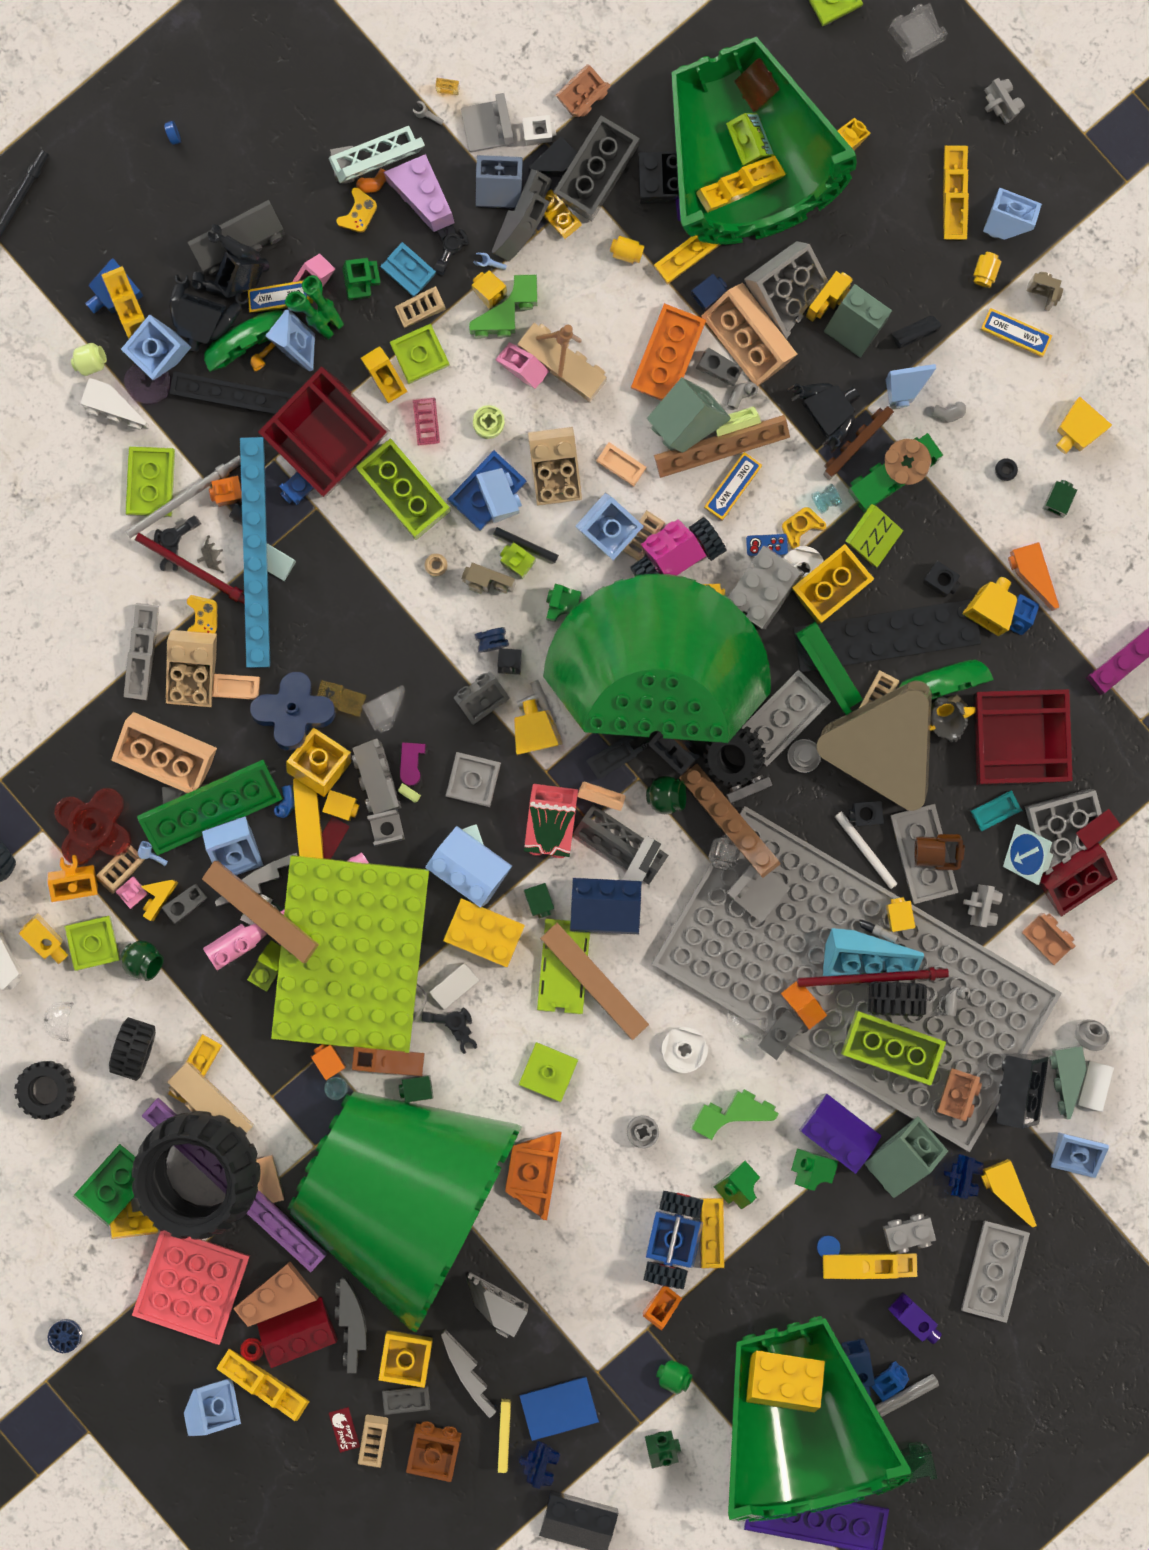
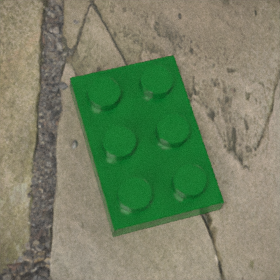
M121 1144L113 1150L73 1196L108 1227L134 1198L132 1183L135 1178L132 1177V1167L136 1157Z

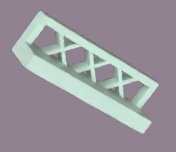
M406 126L330 156L328 159L339 182L343 183L416 154L425 145L422 138L415 140L410 127ZM405 133L409 142L403 145L397 144L398 136ZM379 143L391 146L390 150L383 153L376 151ZM361 150L371 154L370 158L365 160L356 159L358 152ZM341 158L351 161V165L341 169L337 160Z

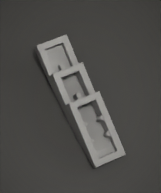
M135 604L134 623L131 629L130 650L126 666L124 697L147 700L159 606Z
M291 855L273 861L243 878L242 881L256 893L261 894L260 884L282 878L279 869L289 866ZM223 896L215 901L216 906L230 903Z
M445 1329L441 1336L449 1359L473 1400L490 1418L496 1413L497 1408L482 1394L487 1389V1384L473 1371L478 1362Z

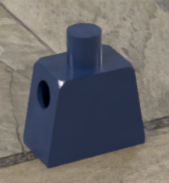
M858 1339L842 1342L844 1352L869 1396H871L869 1386L875 1385L870 1352L865 1340Z

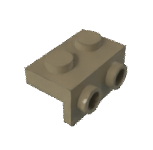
M1047 272L1035 273L1029 281L1026 291L1048 297L1044 310L1049 311L1052 306L1057 305V302L1062 297L1064 289L1060 287L1062 280L1052 278L1053 275Z

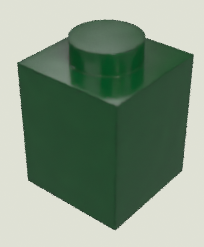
M1056 481L1042 509L1062 518L1065 517L1077 493V489L1073 488L1074 485L1068 481Z
M546 883L524 890L532 916L537 915L538 919L552 915L550 910H553L554 906Z
M431 1075L402 1079V1084H399L400 1098H405V1103L433 1099Z

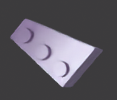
M426 154L384 172L387 183L414 209L415 213L433 232L454 223L452 212Z

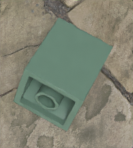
M854 284L839 305L824 333L861 358L887 322L892 310Z
M681 377L647 419L653 425L651 429L657 435L662 436L664 439L662 442L668 449L685 452L727 423L731 417L708 390Z
M917 1116L876 1149L864 1164L879 1180L884 1189L895 1198L930 1174L948 1150L920 1117Z

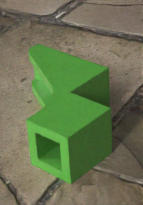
M514 275V286L509 298L472 320L469 324L470 335H474L476 338H486L488 334H497V337L505 338L511 337V334H516L515 307H519L520 310H532L533 306H538L537 275Z
M745 1089L742 1093L737 1090L724 1114L721 1113V1107L711 1102L709 1106L703 1104L691 1129L712 1140L716 1132L729 1122L774 1121L779 1113L774 1111L776 1106L765 1100L761 1104L754 1100L756 1095Z

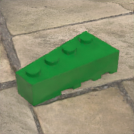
M926 433L921 438H914V440L924 444L929 450L932 460L930 467L938 463L943 454L931 436ZM906 455L903 457L902 465L911 468L914 458H909ZM878 463L869 470L870 474L865 478L861 475L850 483L852 487H850L848 492L863 513L868 510L871 504L877 505L906 485L899 484L888 475L885 463L883 465Z

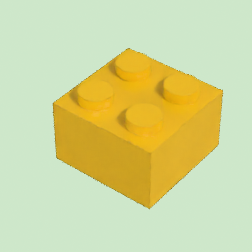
M313 728L306 736L303 745L297 748L286 761L287 773L325 797L351 764V752Z
M387 1331L379 1381L425 1388L433 1338Z

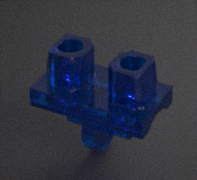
M959 1154L958 1162L953 1163L952 1170L944 1171V1175L950 1177L949 1186H953L951 1195L963 1199L978 1196L979 1184L971 1183L972 1174L981 1175L983 1163L976 1161L973 1157Z
M538 1441L535 1452L530 1450L528 1457H521L519 1463L525 1465L523 1473L528 1475L526 1482L540 1489L541 1485L551 1486L554 1474L546 1471L547 1463L556 1465L559 1461L560 1453L549 1447L546 1443Z

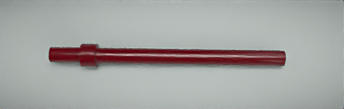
M137 534L136 542L229 595V599L236 603L239 601L245 605L243 590L236 586L233 588L143 534Z

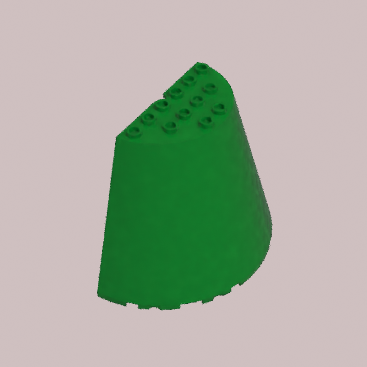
M670 574L635 575L634 578L626 580L620 579L609 586H603L594 591L591 596L582 601L578 606L576 605L565 617L563 623L554 634L545 659L543 673L544 679L586 733L649 737L653 731H659L663 734V738L728 743L771 693L770 667L766 649L750 619L746 617L731 599L718 593L711 586L702 585L694 579Z
M354 1091L351 1096L349 1094L346 1095L341 1104V1107H343L340 1115L336 1114L328 1127L331 1129L329 1135H325L316 1148L319 1154L308 1163L305 1169L308 1175L301 1179L296 1189L299 1194L297 1198L293 1197L287 1209L291 1211L290 1215L410 1331L416 1333L502 1167L497 1165L498 1162L504 1163L522 1126Z

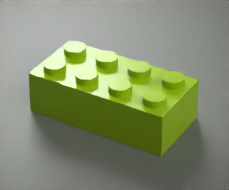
M391 438L356 467L358 473L415 540L419 539L451 512L450 507Z
M855 1011L841 1054L931 1086L946 1041L860 1011Z

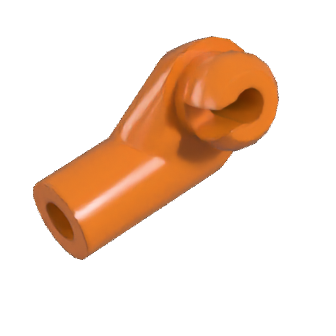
M380 168L374 178L358 179L356 183L357 188L364 193L378 192L386 181L385 170Z

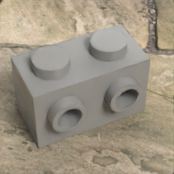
M921 1213L910 1216L911 1220L902 1222L901 1219L889 1221L887 1226H883L888 1249L891 1252L895 1251L896 1254L908 1252V1247L917 1245L918 1248H925L931 1246V1242L936 1241L931 1218Z

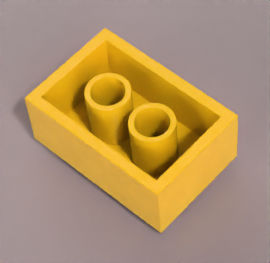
M461 898L443 941L508 967L525 925L486 908H480L478 905Z
M755 1351L750 1358L746 1402L816 1412L821 1408L825 1361Z

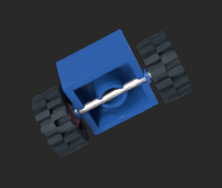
M663 1190L659 1209L676 1214L673 1215L661 1211L655 1213L646 1258L663 1261L664 1264L647 1261L644 1281L665 1287L684 1289L688 1270L674 1267L673 1264L688 1268L694 1267L704 1222L686 1218L684 1215L700 1218L703 1199Z

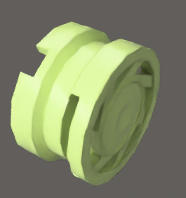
M486 405L475 412L473 428L480 437L486 439L495 438L503 431L504 415L497 407Z

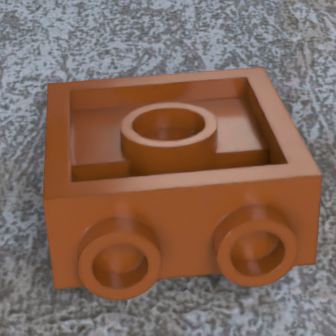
M431 1422L416 1423L406 1473L451 1482L462 1433L457 1432V1429L451 1426L441 1429L436 1428Z

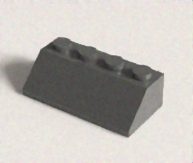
M601 115L553 193L573 211L593 221L639 147L640 138Z
M269 200L219 225L222 228L223 236L226 237L228 235L254 248L258 252L263 249L262 246L268 243L275 244L283 239L282 236L285 235L284 229ZM208 232L188 241V244L205 276L209 274L213 276L218 273L224 254L228 250L221 245L222 242L220 241L217 243L209 241Z

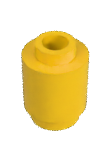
M619 235L618 240L613 239L610 252L613 253V258L632 264L634 262L640 263L644 245H641L639 241Z
M985 252V255L979 256L973 274V282L975 284L990 288L992 283H995L1001 265L998 255Z

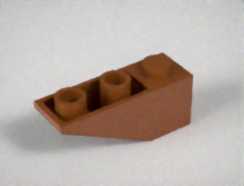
M355 1046L352 1070L422 1076L425 1053L410 1051L405 1053L404 1051Z

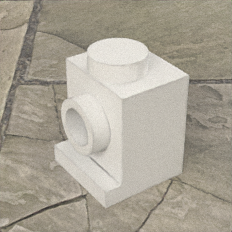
M550 115L522 118L525 146L552 142V136H556L555 122H550ZM538 129L544 131L543 134H536L535 132Z

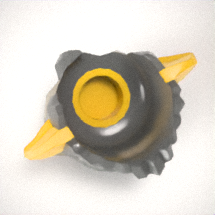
M958 694L948 698L941 696L931 703L930 730H933L938 737L945 738L950 742H957L958 739H961V735H963L968 725V717L975 713L976 708L967 707V703H964Z

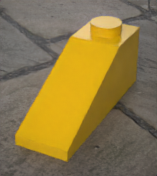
M1007 1159L982 1169L984 1175L981 1176L985 1188H990L992 1193L1032 1228L1037 1226L1012 1162Z

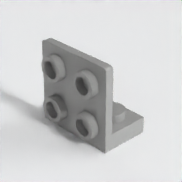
M504 93L495 94L496 101L461 108L469 152L514 144Z
M750 864L726 894L759 922H763L789 891L790 887L772 871L762 878Z

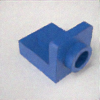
M298 472L285 484L282 483L279 486L282 490L280 495L289 504L293 501L296 505L314 489Z
M1019 594L1010 629L1023 635L1033 625L1040 604Z
M895 1361L891 1363L887 1370L874 1378L875 1385L871 1387L884 1402L904 1389L909 1381L906 1370Z

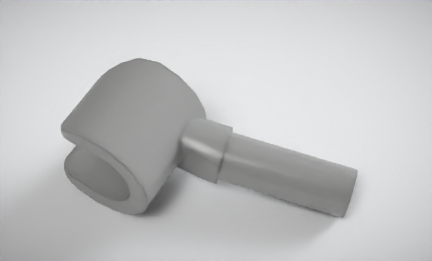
M417 101V104L423 108L420 112L413 109L418 118L427 117L442 125L443 119L428 111L422 101Z

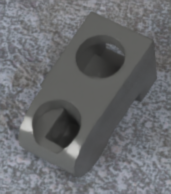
M709 347L705 350L696 366V369L706 372L730 386H735L743 371L740 366Z
M194 884L163 906L162 909L174 925H177L182 919L193 912L195 908L206 901L208 897L197 884Z

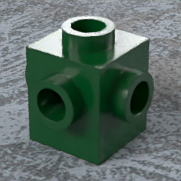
M672 1430L644 1436L652 1469L679 1463L677 1453L681 1452L679 1440L673 1438Z

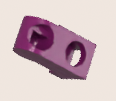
M402 742L400 778L408 786H415L421 779V773L418 770L419 754H426V744Z

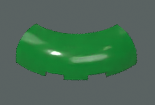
M271 310L236 326L211 343L204 353L208 370L211 372L224 368L246 353V349L254 346L256 343L260 345L269 341L266 334L284 312L281 310Z
M967 660L903 681L900 687L912 681H922L931 689L933 700L943 695L993 681L994 679L989 668L983 662Z

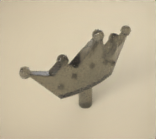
M208 535L201 548L203 557L197 559V562L205 561L208 568L224 573L218 567L222 561L216 560L220 552H223V549H212L215 543L209 544L210 535Z

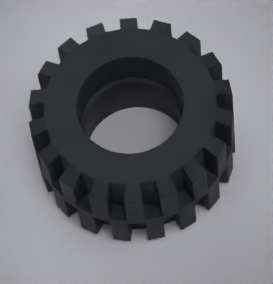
M746 726L744 729L741 727L728 743L709 741L706 744L705 749L707 750L704 752V758H707L704 764L705 767H710L708 771L710 776L713 774L716 776L714 780L717 782L723 780V785L726 786L732 783V787L738 786L740 783L743 785L761 770L762 764L766 757H763L766 753V748H761L764 742L762 739H757L759 734L756 731L751 733L750 727ZM725 745L739 747L745 755V765L737 766L730 763L725 756Z
M878 981L869 983L868 1012L878 1015L923 1016L926 1014V985L922 983Z
M129 1017L122 1023L109 1061L110 1073L135 1081L142 1076L154 1043L155 1025Z
M55 1061L37 1062L26 1067L23 1073L18 1076V1083L14 1087V1089H17V1094L14 1095L15 1099L18 1098L19 1103L17 1105L19 1108H23V1112L26 1115H31V1118H39L41 1120L52 1119L65 1113L72 1106L71 1103L76 1097L74 1096V1092H76V1086H74L75 1079L71 1077L69 1069H65L64 1065L57 1064ZM43 1076L53 1079L58 1088L56 1099L49 1104L39 1102L33 1092L36 1080Z

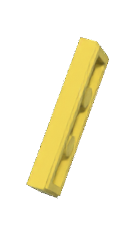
M502 1399L498 1473H506L508 1470L510 1399Z

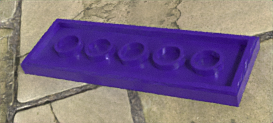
M855 1502L815 1513L806 1511L802 1514L798 1513V1516L755 1522H749V1519H746L744 1530L849 1550H882L889 1508Z

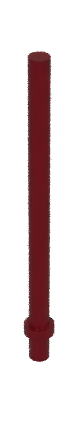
M929 967L928 970L797 978V987L871 983L873 981L888 982L919 979L935 981L936 978H948L949 971L948 968L935 969L934 967Z

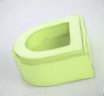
M403 783L398 788L399 793L415 803L421 797V795Z

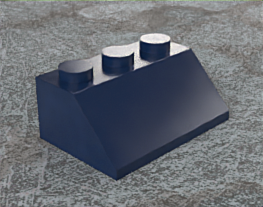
M573 878L570 931L639 935L642 881Z

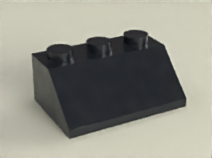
M1019 1053L1006 1055L1002 1063V1071H1004L1003 1080L999 1085L1000 1103H998L995 1111L998 1124L1021 1129L1039 1125L1048 1056Z
M551 1490L539 1536L588 1550H608L619 1514L618 1508Z

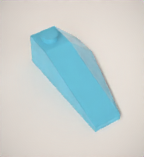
M832 928L825 944L823 976L915 971L919 969L924 953L855 930Z

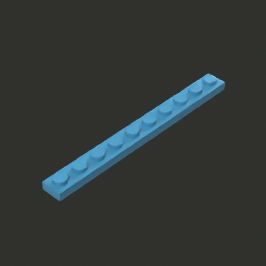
M240 438L246 666L270 667L264 438Z

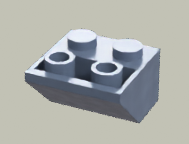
M477 155L476 207L516 208L522 194V157Z

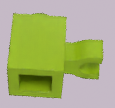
M514 542L511 546L507 544L499 555L502 557L500 560L501 564L522 579L536 562L534 556Z

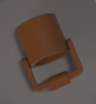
M939 834L937 837L915 838V866L934 867L937 870H958L961 868V861L964 860L965 845H963L961 835ZM945 842H958L955 851L956 863H945Z

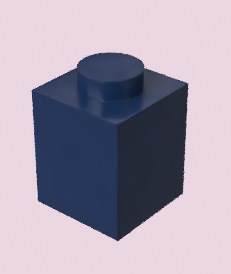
M712 274L692 290L691 296L702 310L706 312L727 292V285L721 277L716 278Z

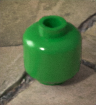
M669 1360L665 1365L661 1364L656 1375L659 1378V1386L662 1389L677 1395L682 1391L686 1392L692 1380L690 1369L686 1365L674 1360Z

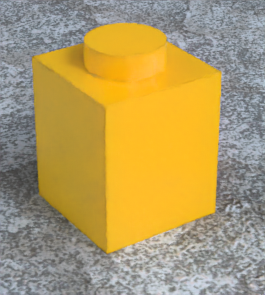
M329 790L322 812L350 821L351 817H356L360 805L356 804L357 799Z
M904 897L890 899L891 904L886 905L890 932L915 928L911 901H905Z

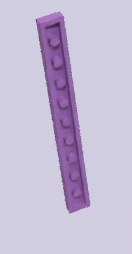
M157 1098L144 1112L142 1117L155 1128L163 1121L177 1114L160 1098ZM189 1143L173 1145L226 1194L227 1181L225 1171L216 1156L203 1147ZM258 1190L256 1198L247 1214L308 1271L312 1272L327 1253Z

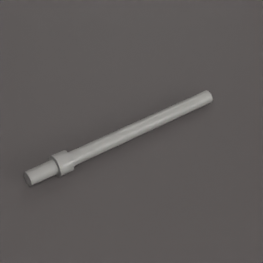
M238 455L225 465L222 463L215 468L216 471L126 530L125 532L131 539L212 484L211 481L219 480L220 478L224 479L229 476V472L241 465V457Z

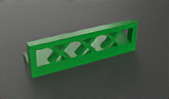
M814 622L796 633L843 712L847 715L852 712L850 707L863 699L817 623Z

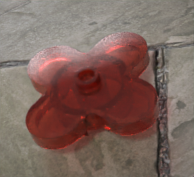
M103 788L95 793L89 803H84L76 797H65L57 803L55 818L62 826L69 830V834L62 844V854L68 862L73 863L72 855H76L78 859L77 865H83L93 857L98 849L114 857L121 856L128 851L131 845L130 834L125 828L116 823L124 808L123 798L116 790ZM96 824V828L91 831V825Z

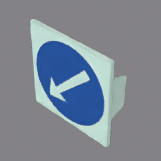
M1016 824L1003 867L1039 885L1043 872L1047 871L1050 867L1053 854L1050 853L1052 842Z

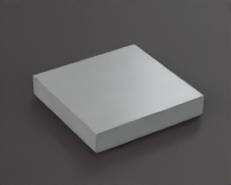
M456 752L446 797L490 807L501 763Z

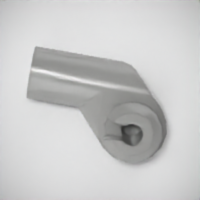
M753 382L736 385L727 405L738 409L741 399L753 396L758 392L757 385Z
M956 402L954 406L948 409L935 405L932 416L947 422H953L965 415L966 405L963 402Z
M957 986L947 993L944 1015L956 1016L957 1004L964 999L967 1000L971 995L969 988Z

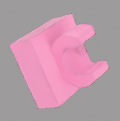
M132 877L115 891L130 909L149 895L146 890L140 887L142 885L135 877Z

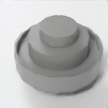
M801 739L793 743L787 753L789 765L800 773L813 771L821 761L816 743L807 739Z
M1083 1020L1075 1031L1079 1044L1091 1051L1103 1050L1110 1039L1107 1028L1095 1020Z

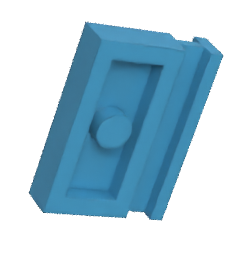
M403 242L380 266L383 271L413 297L417 296L419 291L436 275V271Z

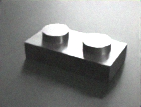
M760 775L750 780L751 785L743 788L742 784L730 788V793L726 795V798L730 803H733L772 786V782L769 777L764 779L763 775Z

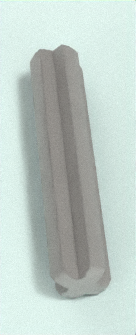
M930 1375L875 1406L881 1417L938 1387L939 1382L934 1375Z

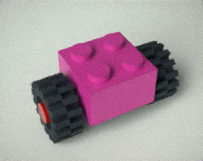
M705 517L689 526V529L677 519L668 523L657 534L650 535L641 544L648 558L646 556L630 566L634 576L644 574L679 575L705 556L712 561L726 552L727 549L717 531H715L714 527Z

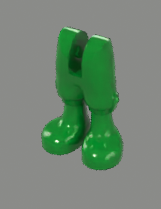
M311 275L302 282V289L317 304L318 309H314L307 297L299 291H293L288 294L285 304L289 310L305 313L307 324L313 326L323 337L329 340L334 333L330 330L327 323L330 321L338 330L344 326V323L334 308L333 301L327 298L324 299L321 280L317 276Z

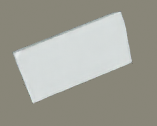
M464 963L429 993L445 1010L480 980Z
M1089 1061L1078 1102L1079 1106L1103 1112L1114 1067Z

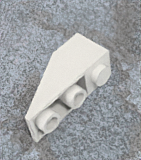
M89 378L80 403L86 408L85 412L98 416L99 413L107 415L106 419L119 423L120 420L129 422L128 426L137 430H141L142 427L149 428L147 422L111 385Z

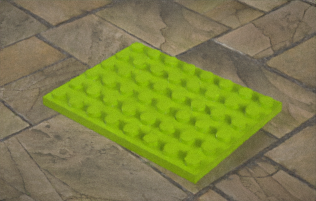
M296 855L290 856L284 916L316 941L319 946L307 963H302L281 945L271 1039L346 1047L356 1046L409 1053L429 870Z

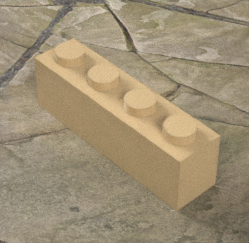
M533 323L517 344L518 347L534 355L551 374L588 402H591L605 384L607 377L604 374L606 372L597 365L591 366L586 362L587 358L579 351L574 353L568 348V344L563 375L559 378L558 369L561 345L557 343L555 338L537 340L536 336L548 334L551 331L543 324L538 326Z
M189 1061L169 1079L168 1083L171 1085L169 1090L176 1097L181 1095L187 1101L185 1105L191 1112L207 1111L212 1116H225L231 1120L232 1124L236 1127H241L246 1133L254 1126Z

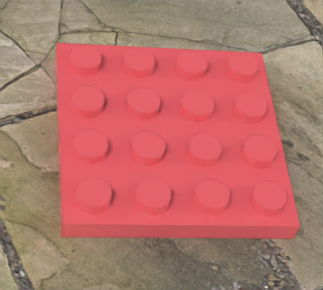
M165 1230L160 1231L132 1316L220 1345L250 1256L202 1239L194 1240L191 1237L180 1239L171 1236V1233Z

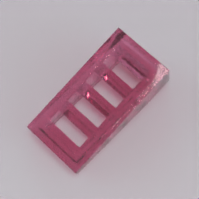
M435 397L412 399L417 445L440 443ZM431 404L432 409L418 410L420 405ZM432 414L433 418L419 419V415ZM433 423L434 427L420 428V424ZM434 432L435 434L433 437L421 438V433Z

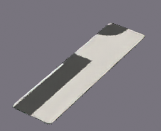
M646 836L622 880L643 881L662 844Z

